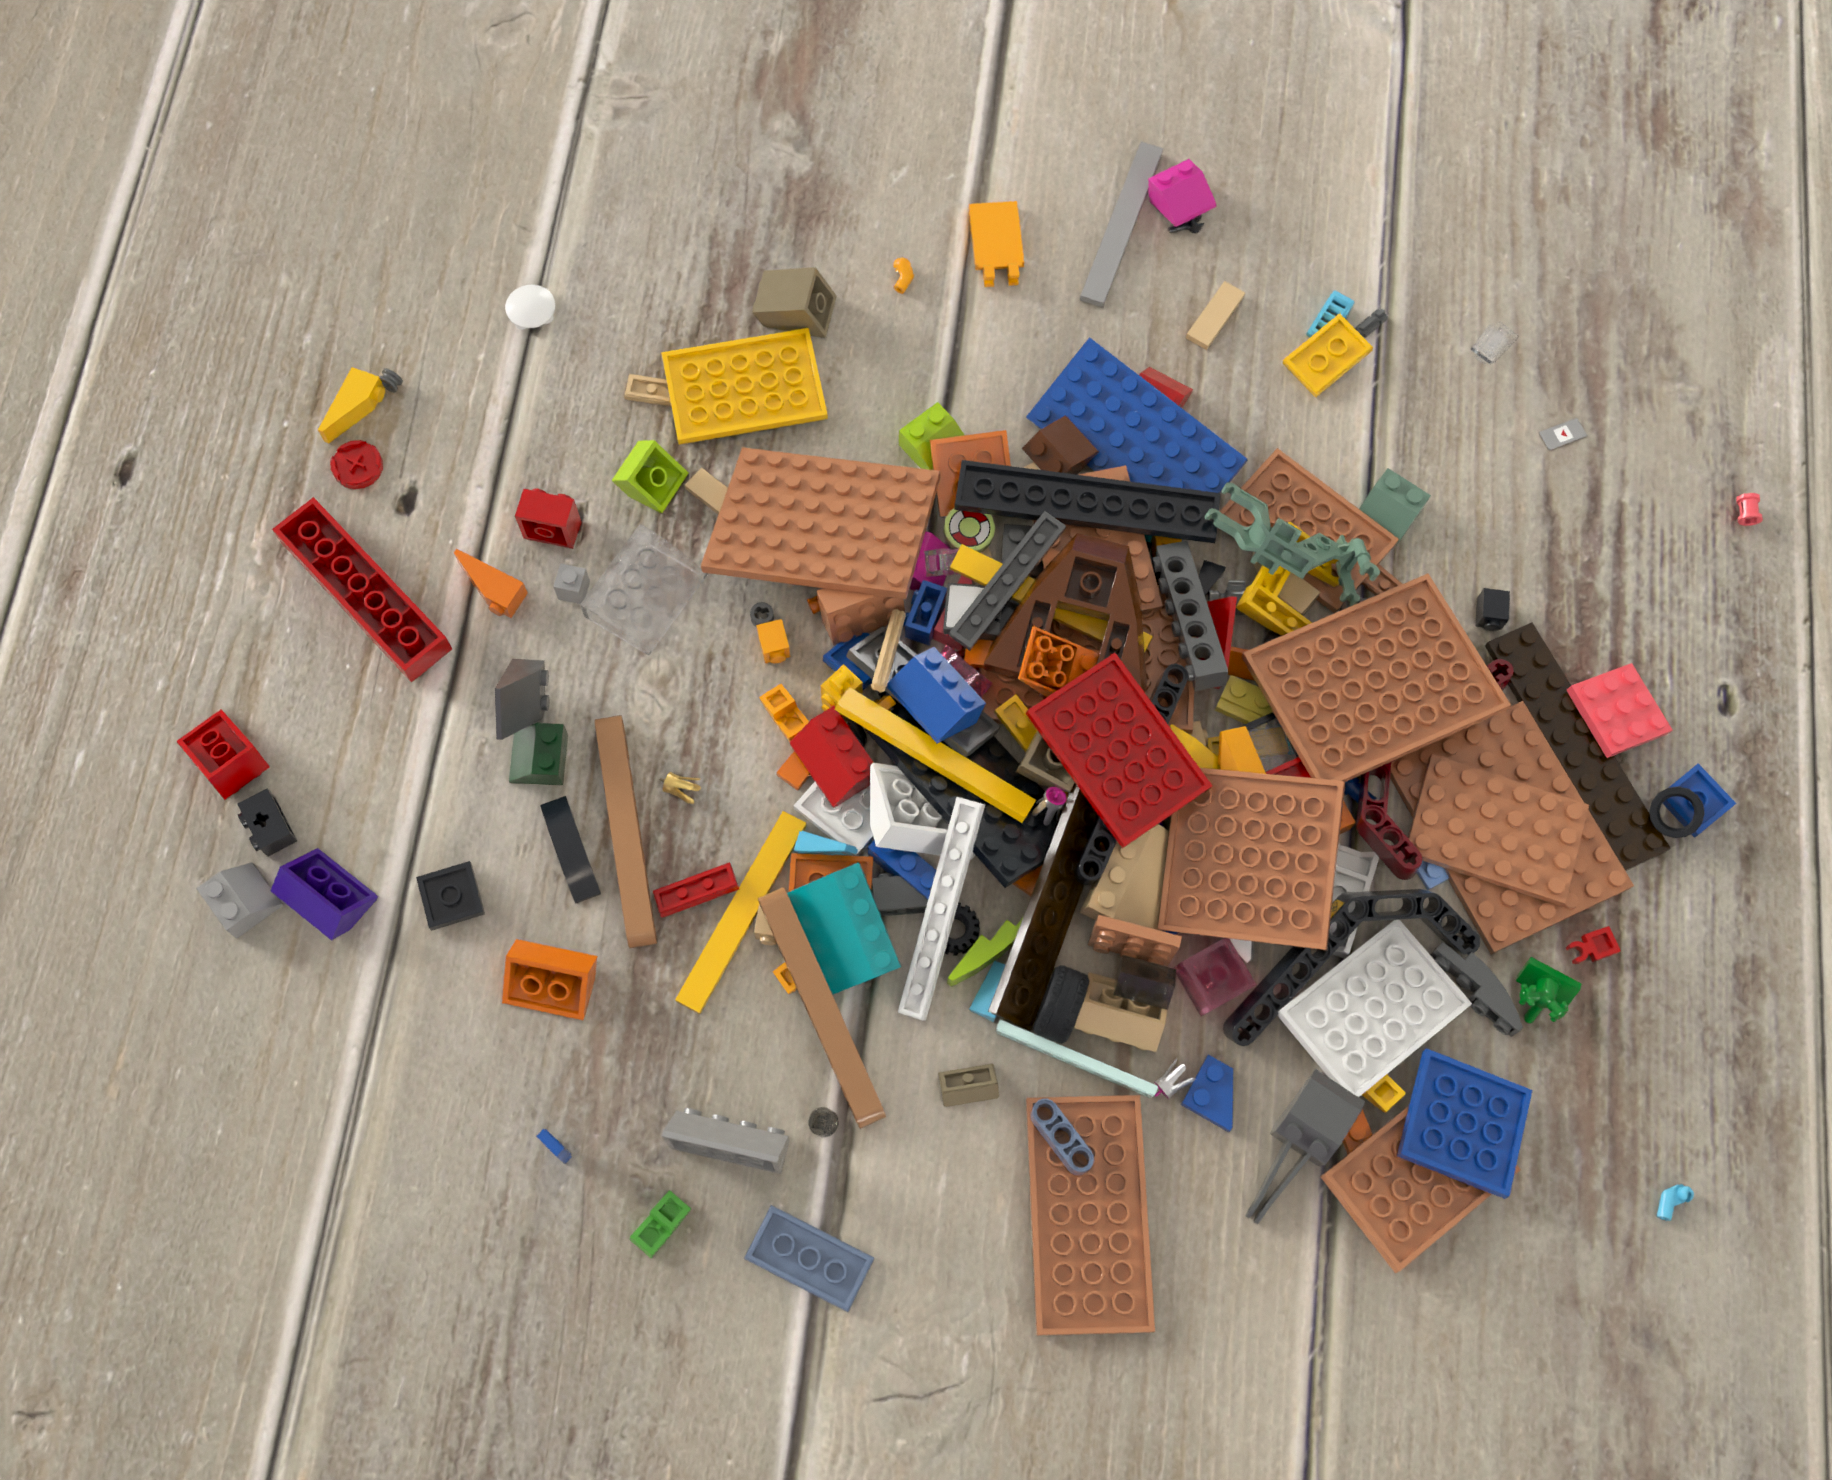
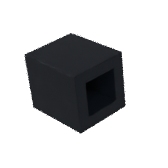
M1484 588L1476 600L1475 627H1483L1488 631L1502 630L1509 620L1510 591Z

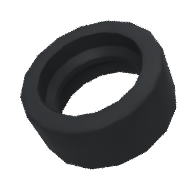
M1679 786L1670 787L1659 792L1652 800L1649 809L1650 820L1656 830L1672 838L1687 837L1696 832L1701 826L1705 814L1704 806L1699 796L1690 789ZM1680 796L1690 801L1694 808L1693 820L1683 828H1673L1666 825L1660 817V808L1666 799Z

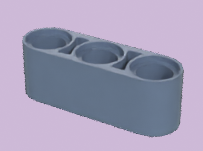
M1038 1100L1030 1114L1032 1123L1070 1173L1076 1176L1086 1174L1094 1162L1092 1151L1052 1100ZM1040 1107L1048 1108L1052 1113V1118L1045 1121L1041 1120L1037 1115V1109ZM1058 1130L1065 1131L1069 1135V1142L1066 1144L1058 1143L1055 1140L1054 1133ZM1075 1154L1084 1155L1087 1159L1086 1167H1076L1072 1162V1156Z

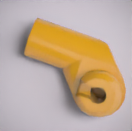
M902 257L896 259L893 263L896 272L900 274L894 289L900 294H904L914 278L910 261Z

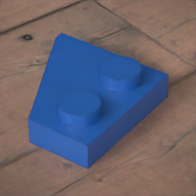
M1208 1054L1195 1077L1196 1080L1191 1084L1181 1105L1223 1130L1230 1132L1233 1127V1068Z

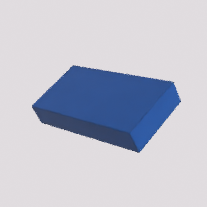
M543 1129L536 1136L564 1164L572 1158V1154L546 1129Z

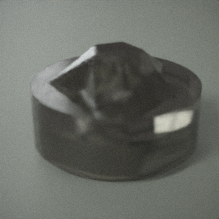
M820 1107L811 1113L808 1124L812 1133L825 1138L834 1134L839 1121L834 1111L826 1107Z

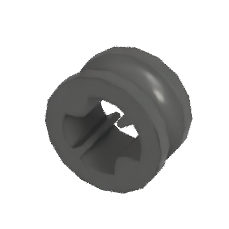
M385 368L382 371L383 376L379 377L386 390L396 393L398 390L397 386L402 385L403 380L397 373Z
M759 602L751 608L750 617L753 625L756 627V625L774 621L773 609L768 603ZM757 613H766L767 619L764 620L762 617L758 618Z

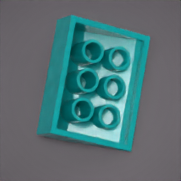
M859 862L787 893L832 995L902 967Z

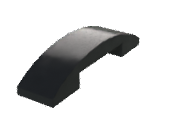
M563 796L541 804L540 807L575 904L600 895L601 891L587 857L567 797Z

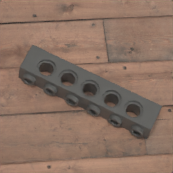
M1188 541L1157 546L1156 557H1152L1154 572H1159L1160 575L1158 579L1160 592L1165 594L1167 598L1165 600L1167 615H1172L1173 618L1171 622L1173 635L1178 637L1180 641L1178 644L1179 656L1181 659H1185L1187 664L1185 666L1188 672L1187 681H1192L1194 691L1225 686L1228 668Z

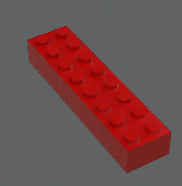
M314 497L272 529L281 544L411 683L452 650L446 636Z

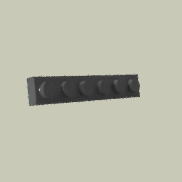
M1044 511L951 629L949 636L971 651L1065 531L1066 525Z

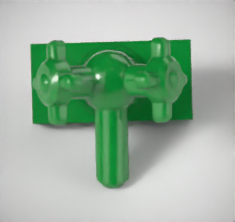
M1530 957L1516 978V982L1521 984L1519 1004L1525 1005L1528 1003L1531 1006L1524 1015L1525 1022L1533 1023L1544 1008H1548L1551 1011L1549 1016L1552 1022H1556L1564 1017L1569 1010L1568 1005L1580 991L1582 983Z

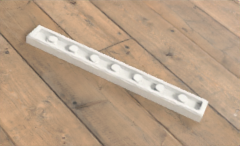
M960 797L956 798L898 1013L925 1021L927 1018L985 804Z

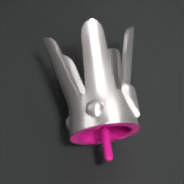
M1057 787L1047 789L1043 798L1036 802L1039 804L1033 810L1032 815H1038L1047 807L1044 825L1050 824L1056 811V819L1059 820L1062 805L1066 802L1064 791Z
M1175 1058L1164 1076L1154 1082L1159 1089L1155 1097L1162 1092L1167 1099H1170L1179 1089L1196 1079L1191 1077L1173 1085L1186 1069V1066L1182 1064L1168 1074L1177 1061V1058Z

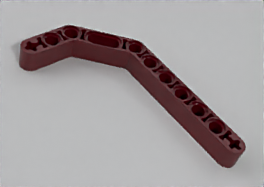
M1497 659L1486 666L1503 691L1510 681L1514 670L1508 661ZM1393 760L1361 775L1356 830L1397 878L1409 880L1414 877L1423 859L1420 851L1387 814L1391 763L1396 761ZM1370 775L1377 776L1381 781L1380 800H1373L1368 795ZM1366 819H1371L1376 824H1370ZM1384 840H1390L1394 845H1389Z

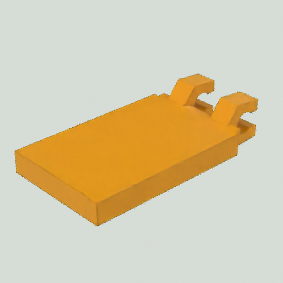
M1017 201L969 204L975 270H983L984 287H994V269H1007L1008 285H1018L1019 268H1024V255Z

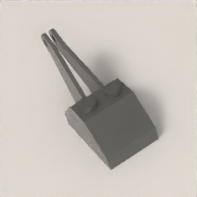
M1315 1069L1275 1123L1270 1133L1283 1142L1245 1217L1249 1219L1262 1201L1290 1148L1301 1154V1157L1260 1209L1254 1220V1223L1257 1225L1270 1206L1308 1160L1317 1166L1326 1165L1359 1116L1365 1101Z

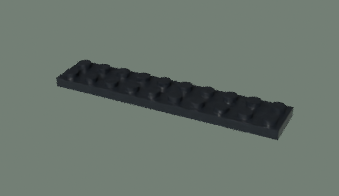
M962 460L955 510L1029 520H1038L1043 512L1046 511L1061 523L1215 544L1217 527L1213 523L1214 520L1211 518L1206 520L1205 515L1211 508L1219 511L1221 493Z

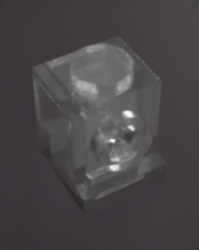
M959 548L924 551L926 576L958 575V573L950 570V566ZM936 555H939L940 570H937Z

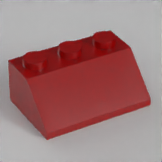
M1233 596L1207 601L1227 668L1229 666L1237 597Z
M835 706L811 719L790 741V746L833 808L870 786V766L874 762L842 716L835 710Z

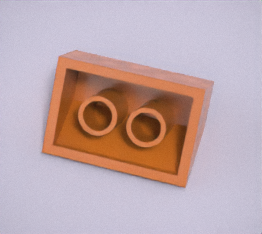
M516 939L505 959L502 1003L584 1020L595 981L597 956Z

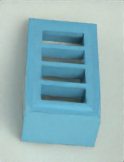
M1334 290L1306 335L1311 337L1319 331L1316 329L1317 327H1324L1327 323L1322 319L1330 322L1336 317L1329 313L1328 310L1336 315L1340 313L1346 319L1353 308L1354 300Z
M799 831L794 852L800 854L852 855L857 854L858 849L842 842Z

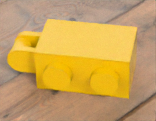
M844 664L821 685L823 711L832 706L836 707L849 687L863 695V682Z

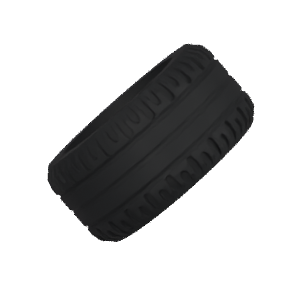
M1063 965L1055 968L1034 1022L1033 1029L1037 1035L1061 1044L1068 1041L1088 990L1090 980L1085 973Z

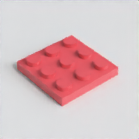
M1632 663L1571 685L1566 690L1606 758L1665 736L1673 731Z

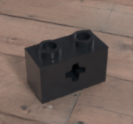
M268 788L237 803L241 811L238 814V818L245 829H250L252 836L249 837V840L256 851L261 850L269 857L297 842L276 797Z

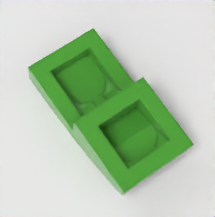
M669 1190L650 1211V1215L635 1230L629 1240L647 1256L652 1258L691 1211V1208Z

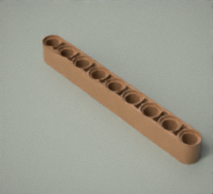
M622 715L595 719L629 948L657 944Z
M784 887L758 898L760 907L857 1125L862 1129L885 1118L886 1115Z

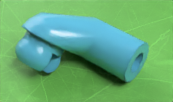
M1682 1184L1664 1190L1661 1193L1657 1218L1671 1221L1674 1206L1690 1202L1694 1197L1693 1190Z

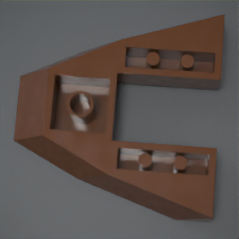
M1077 533L1037 576L996 636L986 656L984 670L1018 679L1032 627H1037L1050 633L1056 609L1060 608L1108 621L1097 664L1113 653H1116L1142 690L1146 692L1142 608L1129 546Z

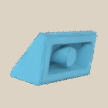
M997 961L993 962L969 1008L970 1011L993 1023L997 1016L988 1012L1005 967V964Z

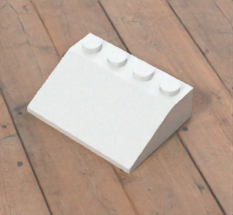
M879 763L871 764L870 826L876 847L941 856L949 827L948 823L897 766ZM972 852V855H971L970 860H972L973 857L975 856V854H974L973 852Z

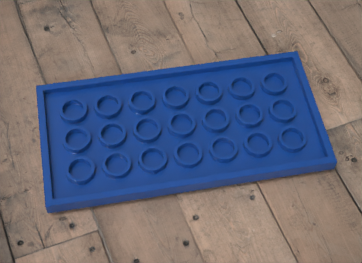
M1090 337L1026 416L1029 421L1042 429L1066 415L1099 451L1087 466L1094 472L1126 466L1130 482L1222 493L1221 490L1225 484L1230 483L1248 461L1245 456Z

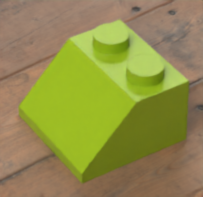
M645 440L636 443L611 481L628 497L659 513H663L689 472L655 440Z

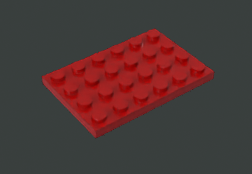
M1113 653L1028 709L1025 713L1122 849L1213 786L1116 653Z

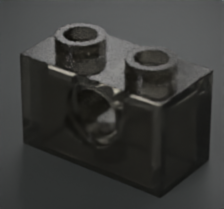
M1122 955L1115 977L1113 995L1168 1010L1176 984V969Z

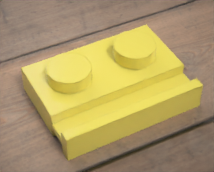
M1230 675L1215 708V711L1244 724L1273 712L1258 686L1233 675ZM1267 723L1258 726L1255 729L1264 730L1266 728Z

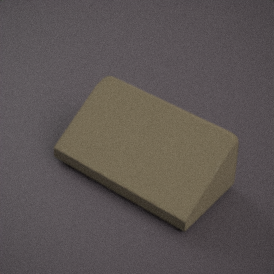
M993 1064L938 1073L944 1107L999 1098V1086Z

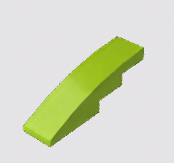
M1022 919L1016 926L1006 920L991 941L981 934L949 975L947 984L952 987L972 977L1004 955L1013 946Z

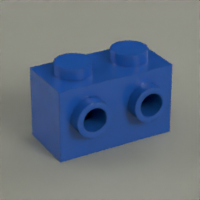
M925 580L922 581L920 589L915 590L911 601L913 606L910 613L906 612L903 624L905 638L930 646L934 628L946 605V587Z

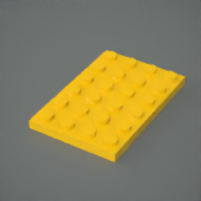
M809 328L661 352L679 445L828 419Z

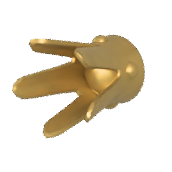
M669 772L665 779L660 778V781L664 782L663 792L675 795L688 804H694V800L681 792L679 788L699 791L701 789L699 785L682 779L700 780L701 778L680 777L672 772Z

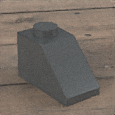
M892 873L879 874L877 878H872L873 896L881 916L925 913L928 900L900 876H894Z

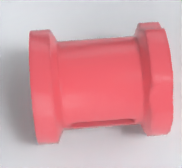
M1757 493L1739 495L1736 498L1740 509L1738 523L1743 526H1751L1762 522L1763 516L1759 513L1758 505L1760 495Z

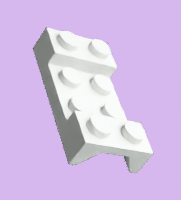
M1338 844L1332 903L1342 893L1369 891L1379 860L1375 852H1359ZM1352 901L1348 907L1349 913H1351L1355 908L1354 901ZM1336 921L1331 924L1330 933L1336 930ZM1357 928L1333 955L1344 959L1349 955Z

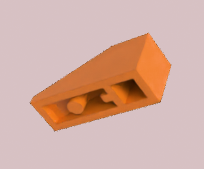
M456 548L454 554L458 563L489 606L488 609L498 616L504 614L512 618L528 594L524 583Z

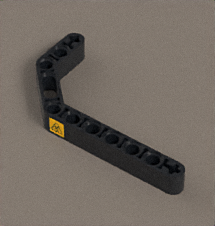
M1424 889L1342 893L1332 903L1330 926L1336 921L1337 927L1333 933H1330L1329 927L1327 950L1317 949L1314 954H1311V948L1293 946L1227 1018L1223 1026L1224 1034L1240 1046H1248L1253 1043L1278 1015V1011L1293 999L1362 921L1420 918L1451 949L1468 955L1478 950L1481 942L1480 937L1441 896ZM1428 897L1429 904L1424 909L1423 902ZM1402 898L1403 905L1398 911H1375V904L1380 899ZM1354 901L1355 908L1351 913H1349L1348 907L1350 903ZM1447 916V923L1442 927V920ZM1296 963H1299V971L1293 975L1292 968ZM1277 984H1281L1280 992L1274 995V987ZM1262 1004L1261 1013L1255 1016L1256 1007ZM1238 1028L1242 1030L1241 1034L1237 1031Z

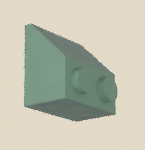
M1387 468L1359 510L1399 539L1398 544L1422 512L1431 495Z

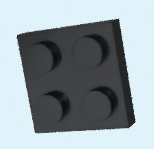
M470 861L416 877L428 926L431 931L485 915L475 873Z

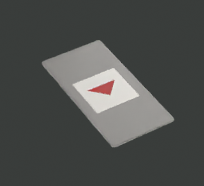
M1578 418L1539 432L1549 450L1587 436Z

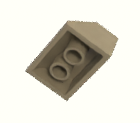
M1037 730L1016 772L1040 785L1057 787L1065 792H1070L1075 783Z

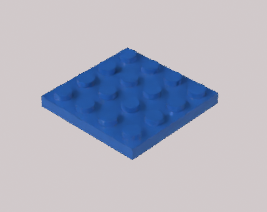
M1425 1049L1422 1052L1397 1157L1506 1199L1510 1196L1533 1090L1430 1049Z

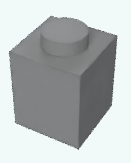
M560 564L553 586L558 600L583 605L590 579L585 568Z

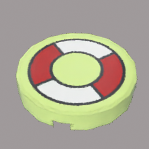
M954 508L945 518L943 532L945 540L952 549L957 551L961 544L980 553L990 545L994 537L995 524L990 514L960 511Z

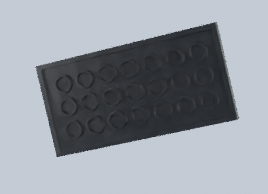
M903 705L890 711L928 734ZM865 728V731L948 825L957 797L985 804L972 852L1004 888L1043 865L1059 820L1056 819L1057 811L1047 826L1044 825L1047 807L1038 815H1032L1033 810L1039 804L1036 802L1043 798L1045 791L1036 782L1016 772L1019 763L995 736L990 738L967 758L1036 800L1023 823ZM941 741V743L951 748L947 743Z

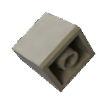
M816 267L766 270L763 272L761 282L759 283V290L756 301L753 304L752 313L764 327L784 331L809 328L810 336L826 338L837 296Z

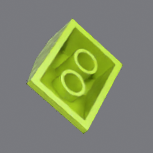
M937 402L899 430V446L920 469L933 470L929 440L964 436L965 434L954 418Z

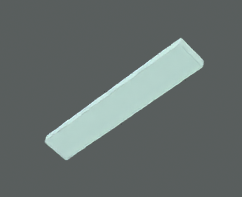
M1003 1020L999 1021L996 1028V1034L1148 1098L1154 1097L1158 1086Z

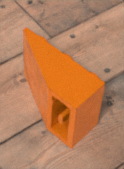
M1032 627L1018 679L1045 697H1048L1097 665L1099 653L1037 627Z

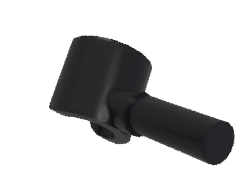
M1202 215L1177 227H1169V233L1182 230L1199 233L1204 223L1198 224Z

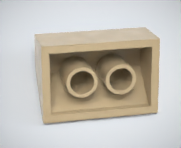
M1089 972L1088 978L1090 982L1074 1028L1086 1034H1096L1109 1038L1114 1042H1123L1136 1046L1141 1050L1156 1052L1165 1027L1169 995Z

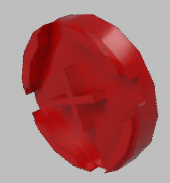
M354 440L342 444L330 461L331 471L337 482L350 489H363L374 484L383 470V459L378 449L374 445L362 440Z

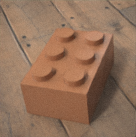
M825 588L816 591L822 622L833 645L847 642L854 635L857 637L864 632L871 633L882 626L888 625L894 609L905 612L904 599Z

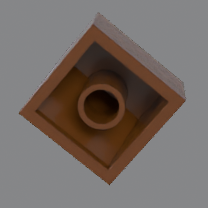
M1066 415L1039 430L1021 448L1040 470L1076 475L1099 453L1098 449Z

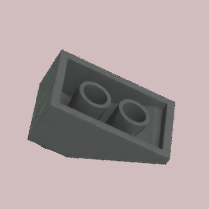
M511 660L495 687L496 740H503L540 721L544 712L549 710L550 698L549 695H545V686H548L549 671L545 670V660Z

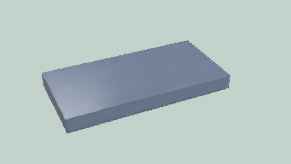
M772 1205L744 1257L745 1260L846 1312H849L874 1261V1257Z

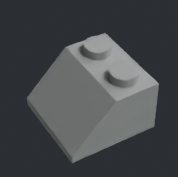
M252 862L220 871L196 888L226 931L236 939L283 906L280 899L270 891L271 887Z

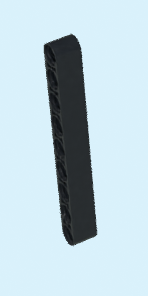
M1171 664L1159 677L1150 697V701L1167 724H1169L1188 680V672L1180 664ZM1168 675H1174L1178 679V684L1170 682ZM1157 698H1164L1168 703V707H1162L1158 703ZM1099 815L1074 869L1075 879L1082 885H1091L1102 876L1117 843V840ZM1094 840L1104 843L1105 852L1096 850ZM1083 865L1093 867L1095 872L1093 877L1087 876L1084 873Z

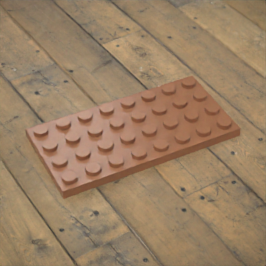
M1140 1095L1026 1098L1036 1336L1154 1333L1155 1322ZM1038 1100H1052L1092 1151L1094 1162L1086 1174L1076 1176L1070 1173L1032 1123L1030 1114ZM1040 1107L1037 1109V1115L1041 1120L1045 1121L1052 1118V1113L1048 1108ZM1058 1130L1054 1133L1055 1140L1058 1143L1066 1144L1069 1142V1135L1065 1131ZM1075 1154L1072 1156V1162L1076 1167H1086L1087 1159L1084 1155Z

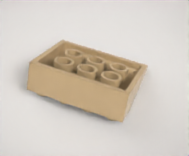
M1158 824L1123 849L1117 842L1102 876L1091 885L1080 913L1094 920H1097L1098 915L1158 930L1169 831Z

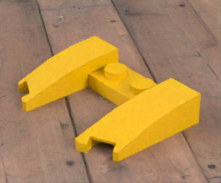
M1290 521L1288 522L1290 525H1292V526H1294L1295 528L1299 529L1297 526H1295V525H1294L1293 523H1291ZM1302 531L1296 542L1299 543L1310 536ZM1332 559L1307 572L1333 587L1339 585V577L1332 576V564H1336L1337 559ZM1262 565L1253 583L1246 587L1236 605L1239 611L1282 636L1312 623L1277 597L1290 574L1288 570L1281 566L1272 575L1268 573L1270 569Z

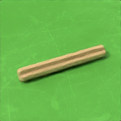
M894 609L890 616L871 684L874 691L877 690L881 693L887 687L906 617L904 611Z

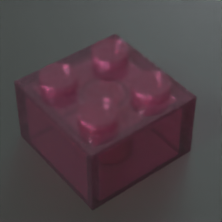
M1223 938L1173 967L1201 1017L1257 985L1229 938Z

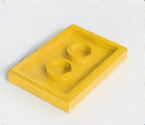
M1339 313L1283 359V364L1316 398L1371 353L1373 347Z

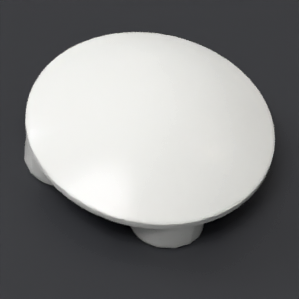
M525 285L517 288L509 295L506 301V313L518 329L536 328L553 321L555 300L546 288L539 285Z

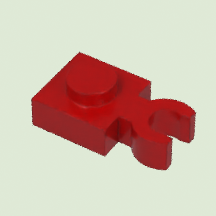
M1610 926L1581 936L1583 943L1574 941L1566 947L1567 951L1577 949L1580 953L1579 957L1572 960L1573 964L1583 962L1588 955L1592 962L1621 952Z

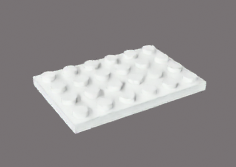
M1397 919L1280 1009L1277 1016L1330 1079L1360 1097L1472 1003L1405 925Z

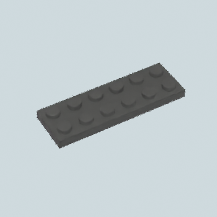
M884 626L849 649L846 656L872 679L887 630ZM899 640L888 682L917 655L901 640ZM886 687L885 691H887L893 698H895L899 702V700ZM982 711L977 723L943 741L953 750L967 758L997 734L1001 726Z

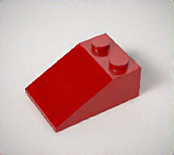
M222 709L176 741L224 800L237 793L243 786L254 778L259 777L270 767L254 745Z

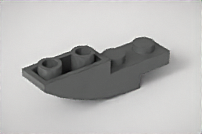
M1444 942L1434 949L1430 955L1445 972L1448 971L1456 978V982L1462 988L1470 989L1473 992L1468 999L1472 1003V1009L1477 1014L1489 1018L1494 1023V1027L1504 1035L1512 1037L1521 1031L1523 1026L1512 999L1502 983L1482 960L1473 952L1462 958Z

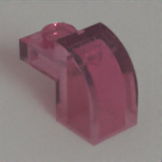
M948 644L940 652L980 697L993 684L983 673L967 662Z

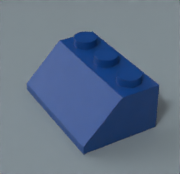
M935 647L914 656L887 683V688L936 743L977 723L986 704Z

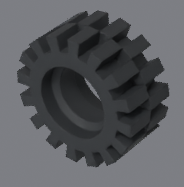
M959 902L954 919L960 920L965 925L966 931L960 938H948L944 953L947 955L953 953V956H958L960 952L962 954L967 953V950L973 946L979 937V918H976L974 910L970 911L968 905L963 907Z

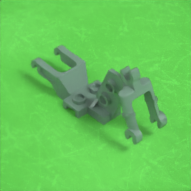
M1226 483L1221 492L1223 494L1230 493L1232 501L1248 509L1255 518L1254 522L1249 527L1242 526L1213 508L1209 509L1205 515L1206 520L1213 519L1216 527L1233 536L1242 550L1255 552L1250 562L1253 564L1256 562L1270 569L1268 573L1272 575L1281 566L1303 579L1308 571L1332 559H1337L1338 582L1343 589V593L1339 598L1341 602L1348 600L1350 606L1360 601V596L1356 593L1354 580L1351 577V570L1357 561L1360 567L1359 573L1361 575L1369 574L1371 581H1375L1380 574L1379 568L1370 562V553L1367 552L1362 539L1352 538L1348 543L1345 541L1344 535H1341L1335 542L1325 535L1318 533L1297 543L1296 541L1302 531L1280 518L1271 527L1267 504L1233 483Z

